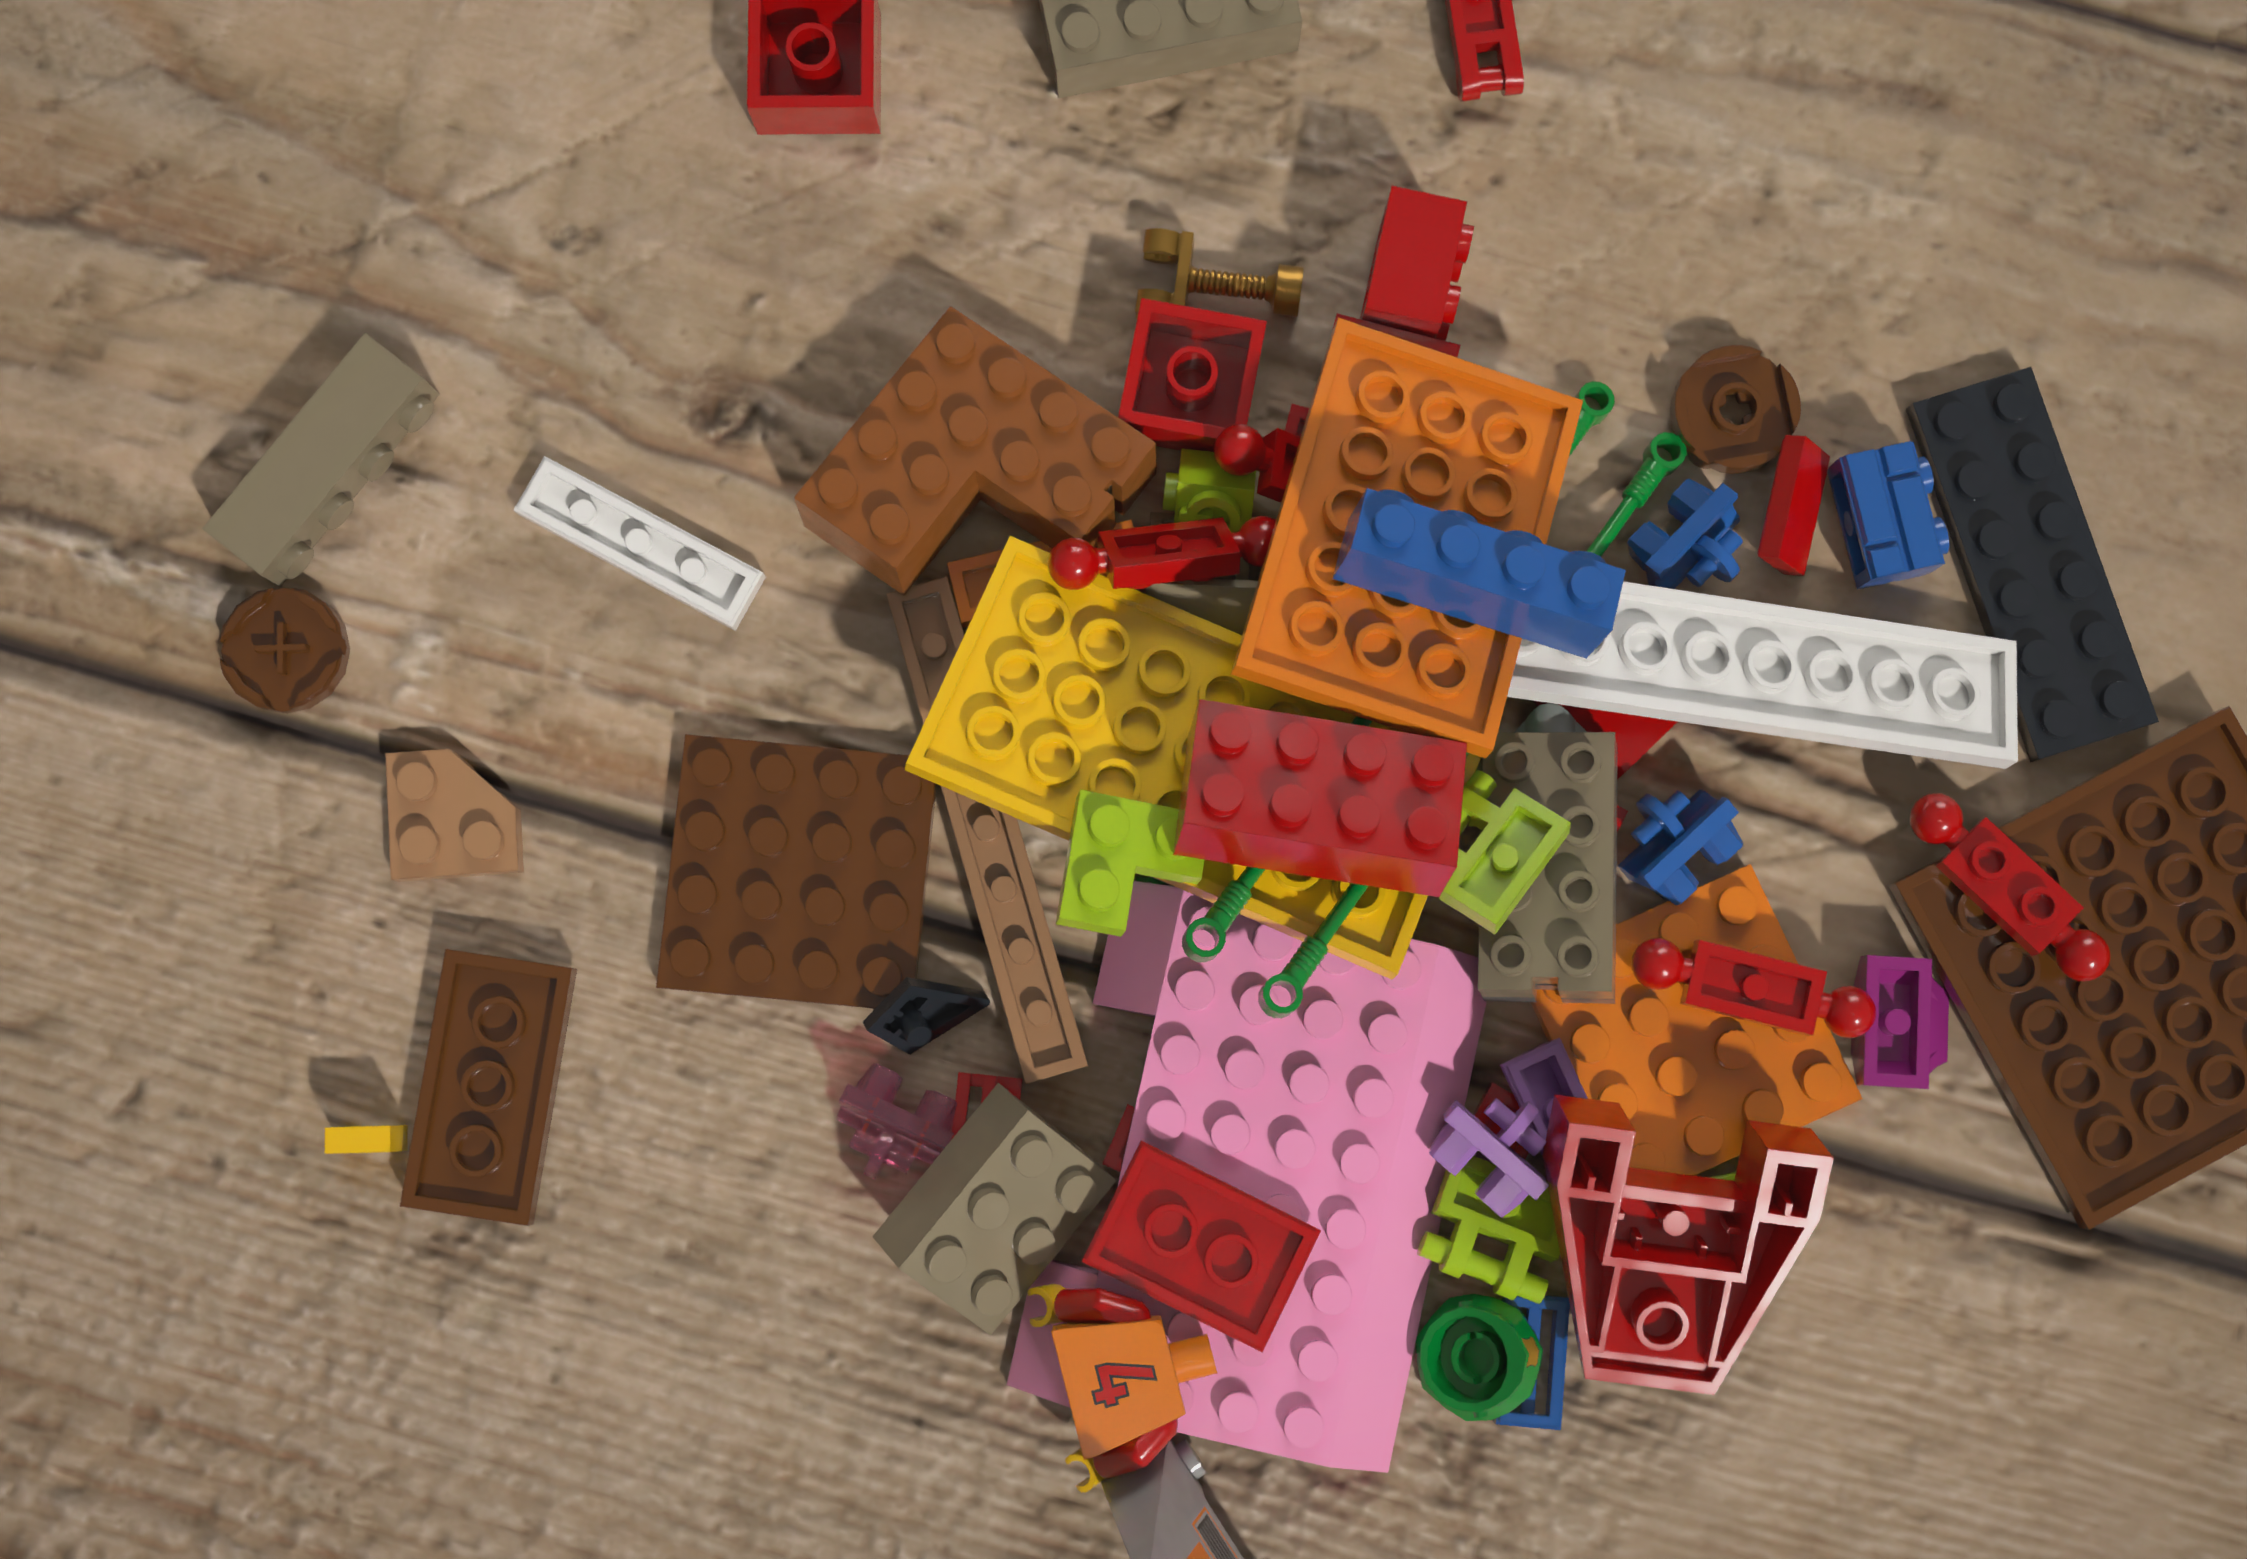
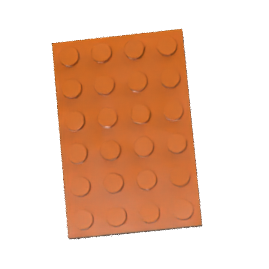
M1338 318L1328 343L1231 675L1407 733L1466 742L1467 753L1487 758L1495 746L1522 638L1332 579L1349 517L1365 490L1369 488L1375 491H1399L1412 498L1416 504L1439 511H1462L1473 516L1479 524L1505 532L1512 530L1528 532L1537 536L1543 544H1546L1583 400Z

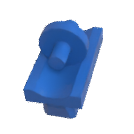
M1686 479L1667 503L1669 513L1683 523L1672 536H1669L1649 521L1644 523L1627 542L1629 555L1646 572L1648 585L1675 589L1687 577L1693 585L1701 587L1711 575L1721 581L1731 582L1739 574V565L1732 556L1743 543L1742 538L1732 530L1740 522V516L1733 506V503L1738 499V493L1724 483L1714 492L1691 479Z
M1701 789L1690 799L1677 790L1664 803L1650 794H1645L1636 803L1639 812L1645 820L1631 832L1632 837L1640 845L1618 867L1629 880L1651 889L1665 901H1670L1674 905H1680L1697 890V885L1699 884V881L1684 864L1698 850L1709 862L1719 865L1722 862L1728 861L1743 847V841L1731 822L1739 812L1728 798L1722 797L1718 800Z

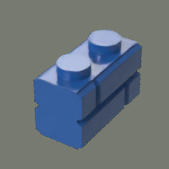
M1914 441L1848 454L1838 458L1828 467L1827 474L1857 589L1924 576L1945 564L1943 555L1949 551L1948 531L1942 518H1933L1927 495L1933 491V473L1928 460L1924 456L1917 457Z

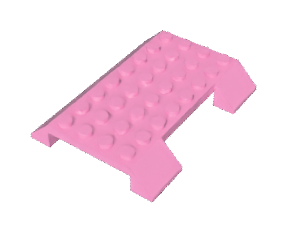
M1134 881L1126 931L1122 937L1108 934L1093 1004L1155 1018L1118 1185L1140 1140L1320 1229L1321 1232L1263 1353L1097 1269L1052 1260L1030 1288L1053 1283L1059 1284L1066 1289L1102 1288L1142 1301L1149 1309L1151 1315H1161L1168 1344L1207 1334L1217 1374L1179 1383L1186 1414L1178 1418V1433L1326 1467L1388 1473L1432 1265L1431 1260L1417 1255V1251L1424 1233L1428 1231L1438 1235L1441 1217L1433 1215L1431 1212L1446 1169L1429 1154V1149L1439 1131L1447 1123L1443 1116L1446 1110L1455 1100L1465 1107L1487 1002L1483 1000L1478 991V957L1440 945L1411 939L1399 973L1391 980L1331 953H1327L1303 987V999L1300 1006L1285 1018H1272L1266 1015L1259 1005V991L1272 976L1281 973L1303 941L1239 914L1225 933L1226 942L1221 952L1211 961L1205 963L1196 962L1184 953L1182 937L1188 926L1193 921L1204 917L1208 910L1213 907L1214 903L1174 886ZM1205 930L1193 932V941L1198 948L1202 950L1214 948L1215 941L1209 932ZM1282 986L1271 987V1000L1280 1007L1289 1006L1291 996L1288 990ZM1027 1294L1007 1385L1070 1408L1051 1333L1053 1325L1060 1323L1038 1328L1033 1327L1030 1324L1029 1318L1046 1315L1047 1305L1044 1298L1040 1295L1028 1296Z

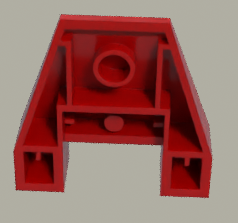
M1554 1094L1542 1157L1547 1183L1549 1184V1195L1584 1378L1715 1395L1820 1221L1834 1157L1811 1128L1747 1120L1734 1181L1629 1167L1636 1131L1619 1103Z

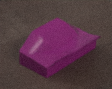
M1877 955L1860 956L1853 986L1863 989L1871 996L1876 1007V1018L1869 1031L1859 1037L1851 1038V1058L1856 1085L1929 1089V1074L1936 1067L1948 1062L1949 993L1932 977V959Z

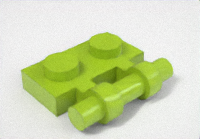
M1477 770L1463 788L1460 835L1467 826H1476L1483 831L1467 853L1460 849L1458 850L1457 868L1439 899L1488 931L1496 934L1568 836L1571 822L1516 788L1513 789L1499 808L1487 800L1497 787L1496 782L1488 774Z
M1473 1156L1456 1176L1446 1169L1431 1214L1455 1223L1451 1237L1448 1240L1426 1231L1420 1241L1417 1255L1438 1263L1439 1271L1458 1279L1462 1274H1466L1493 1285V1293L1507 1299L1514 1300L1517 1296L1540 1304L1546 1294L1548 1280L1527 1272L1532 1255L1549 1262L1559 1259L1560 1256L1548 1187L1537 1200L1528 1195L1521 1204L1504 1217H1500L1475 1194V1190L1497 1167L1495 1164ZM1478 1233L1509 1245L1503 1262L1473 1250Z

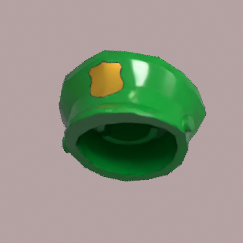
M1479 1294L1449 1297L1430 1317L1416 1337L1417 1365L1421 1385L1443 1407L1465 1421L1493 1420L1510 1413L1532 1395L1541 1367L1543 1348L1535 1331L1520 1309L1497 1298Z

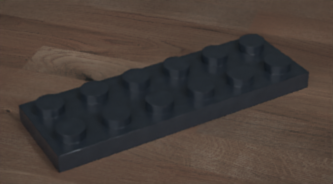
M2032 367L1912 403L1906 408V412L1921 455L1928 460L1931 466L1934 480L1933 489L1984 633L1987 637L2016 641L2017 726L2030 763L2159 722Z

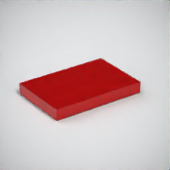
M1140 1140L1081 1262L1263 1353L1321 1230Z

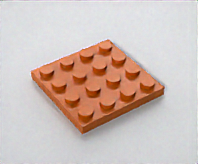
M1751 864L1697 887V890L1680 905H1674L1670 901H1666L1616 924L1615 1004L1562 1003L1558 990L1537 989L1536 1002H1530L1548 1041L1560 1038L1587 1098L1616 1102L1621 1105L1636 1131L1629 1167L1695 1176L1740 1155L1747 1120L1802 1127L1863 1099L1824 1019L1817 1017L1814 1035L1805 1036L1682 1005L1680 1001L1684 987L1683 983L1677 982L1667 989L1654 990L1643 986L1633 974L1631 966L1633 953L1642 942L1651 938H1664L1673 942L1680 949L1683 957L1686 958L1691 957L1694 941L1703 940L1798 964Z

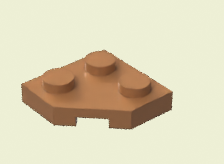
M450 749L385 753L391 880L401 882L524 873L521 809L479 775L462 757Z

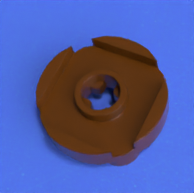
M1729 345L1703 354L1680 377L1670 403L1671 425L1674 434L1679 436L1685 444L1687 456L1695 466L1702 469H1714L1728 474L1746 473L1767 465L1780 453L1782 440L1785 435H1792L1795 432L1801 415V401L1797 385L1791 374L1781 364L1776 366L1770 359L1761 356L1762 351L1753 347ZM1726 395H1735L1738 404H1749L1751 413H1748L1741 419V425L1732 424L1729 418L1722 417L1719 408L1726 404Z

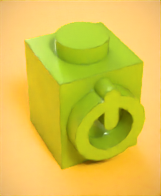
M1182 449L1179 473L1166 472L1163 510L1175 511L1174 523L1223 517L1230 532H1239L1241 526L1252 517L1256 471L1245 476H1234L1225 472L1218 465L1214 452Z

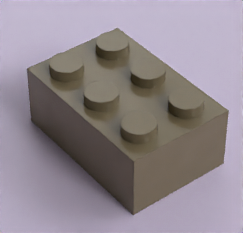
M998 1083L872 1237L900 1270L991 1336L1116 1180L1085 1151Z

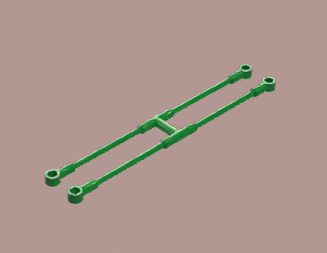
M1592 381L1581 387L1575 398L1583 400L1569 456L1590 428L1600 424L1613 409L1615 397L1612 390L1606 384ZM1590 397L1597 400L1601 410L1590 408L1586 404L1585 398ZM1668 432L1660 433L1648 444L1643 452V464L1626 486V489L1623 490V500L1589 546L1587 552L1602 557L1634 510L1643 507L1665 476L1671 475L1682 464L1687 452L1686 446L1679 436ZM1657 448L1667 450L1672 456V461L1662 459L1657 453ZM1358 716L1351 722V724L1368 727L1372 723V721ZM1247 866L1237 881L1231 880L1228 883V886L1225 887L1206 915L1193 921L1188 926L1182 937V947L1184 953L1190 959L1205 963L1213 960L1221 952L1226 942L1225 933L1240 914L1244 905L1252 897L1250 890L1265 869ZM1350 883L1315 934L1307 936L1281 973L1272 976L1261 987L1258 994V1002L1266 1015L1282 1019L1289 1016L1300 1006L1303 999L1302 989L1308 982L1309 977L1317 969V966L1320 965L1324 956L1327 955V944L1368 886ZM1198 930L1209 932L1215 941L1214 948L1211 950L1198 948L1193 941V932ZM1282 986L1286 988L1291 996L1290 1005L1287 1007L1276 1005L1270 997L1271 987Z

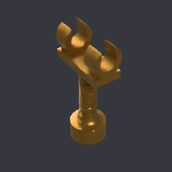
M1163 228L1145 230L1143 259L1158 264L1178 263L1174 293L1151 288L1139 289L1137 291L1135 319L1138 317L1141 298L1187 306L1188 294L1194 293L1195 290L1199 294L1202 291L1203 294L1209 292V295L1215 293L1217 296L1221 293V296L1227 294L1228 297H1231L1233 294L1235 298L1238 295L1240 298L1246 296V299L1252 297L1254 300L1257 297L1259 300L1264 298L1265 301L1272 305L1273 314L1298 317L1304 267L1279 264L1277 271L1273 275L1267 276V278H1265V275H1261L1259 278L1257 274L1253 277L1252 274L1247 276L1246 273L1241 275L1239 272L1236 274L1230 272L1228 274V271H1224L1222 274L1221 270H1218L1217 273L1215 270L1210 272L1209 269L1203 271V268L1197 270V268L1192 266L1194 232L1182 231V233Z

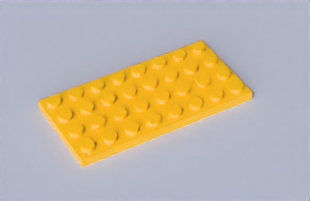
M1009 536L907 759L905 771L1069 841L1076 797L1080 789L1179 809L1188 735L1199 699L1350 724L1356 716L1231 675L1242 637L1240 634L1131 588L1113 589L1109 579L1100 574L1097 575L1089 586L1083 589L1068 590L1062 588L1053 581L1049 574V552ZM1373 721L1369 726L1374 728L1404 732ZM1470 753L1466 756L1464 786L1476 771L1481 757ZM1204 860L1202 879L1198 884L1156 879L1214 903L1225 887L1228 886V883L1231 880L1237 881L1247 866ZM1265 869L1250 890L1252 897L1244 905L1240 915L1300 941H1304L1307 936L1315 934L1350 883ZM1368 886L1327 944L1328 953L1391 980L1394 979L1399 973L1428 895Z

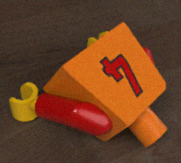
M1054 1283L1030 1288L1027 1291L1028 1296L1040 1295L1044 1298L1047 1305L1046 1315L1029 1318L1030 1324L1038 1328L1060 1323L1053 1325L1051 1333L1081 1447L1066 1457L1065 1462L1067 1465L1073 1461H1080L1086 1465L1090 1474L1089 1477L1076 1485L1078 1491L1081 1493L1088 1492L1104 1479H1110L1147 1467L1176 1435L1178 1418L1186 1414L1179 1383L1217 1374L1208 1335L1203 1334L1168 1344L1161 1315H1151L1149 1309L1142 1301L1102 1288L1066 1289Z

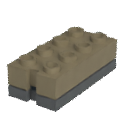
M1554 703L1539 705L1515 732L1498 733L1493 751L1487 758H1483L1482 772L1491 776L1497 784V787L1487 799L1489 802L1500 808L1513 789L1516 788L1571 822L1568 836L1498 932L1493 934L1479 925L1478 991L1484 1001L1536 1002L1537 989L1558 990L1562 1003L1615 1004L1618 750L1615 732H1586L1566 709Z

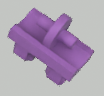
M1494 1099L1486 1108L1484 1114L1501 1128L1497 1135L1457 1100L1443 1114L1444 1120L1447 1123L1436 1136L1429 1149V1154L1454 1176L1460 1172L1478 1150L1497 1167L1475 1190V1194L1500 1217H1504L1521 1204L1528 1195L1537 1200L1549 1186L1545 1181L1546 1178L1510 1147L1516 1141L1532 1156H1535L1546 1144V1141L1529 1127L1539 1112V1109L1531 1102H1526L1514 1114L1500 1100Z

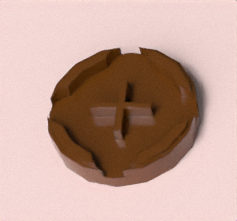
M269 588L257 591L236 605L222 627L219 641L223 643L221 649L222 659H220L222 674L234 692L263 710L287 714L310 709L330 696L346 674L350 654L346 626L334 608L310 592L298 588Z

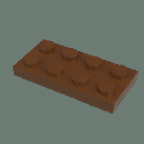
M445 949L400 1207L526 1226L534 1225L577 974L576 968Z

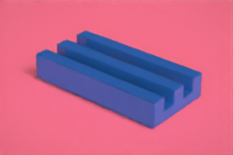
M1545 1295L1542 1302L1537 1304L1520 1296H1517L1514 1300L1502 1296L1503 1302L1516 1308H1527L1526 1319L1535 1331L1539 1342L1542 1309L1553 1310L1545 1414H1534L1536 1380L1532 1395L1520 1404L1519 1412L1511 1411L1493 1419V1422L1497 1425L1561 1430L1570 1311L1569 1297Z

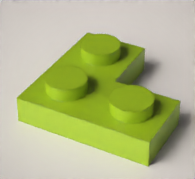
M1080 789L1075 802L1055 924L1122 937L1127 927L1135 874L1181 883L1198 884L1202 879L1204 859L1173 855L1179 809Z

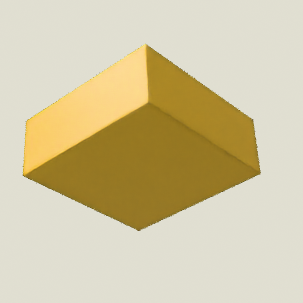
M408 1125L325 1127L324 1154L408 1151Z

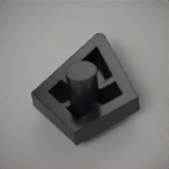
M906 977L867 1016L863 1024L868 1032L911 1055L990 1004V1000L982 990Z

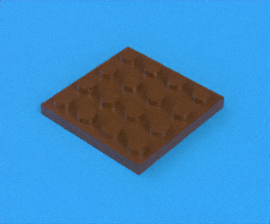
M685 734L656 988L875 1009L906 977L917 979L937 784L905 771L909 755Z

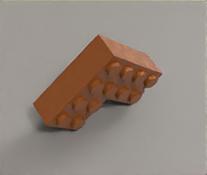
M950 306L799 490L794 500L804 527L904 596L980 500L1052 549L1057 543L1067 538H1080L1089 542L1094 548H1098V532L1113 530L1116 526L1115 511L1124 516L1156 475V442ZM1111 485H1112V495L1107 492V490L1109 489V487H1110Z

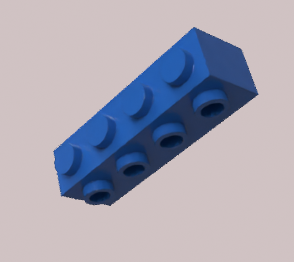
M1367 488L1348 519L1332 579L1587 659L1613 630L1626 570L1606 564L1602 557L1591 552H1568L1543 544L1537 536L1528 532L1518 530L1505 532L1479 524L1473 516L1462 511H1439L1416 504L1412 498L1399 491H1375Z

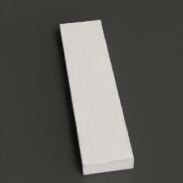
M546 456L543 457L514 508V511L523 518L734 631L738 628L766 578L763 572Z

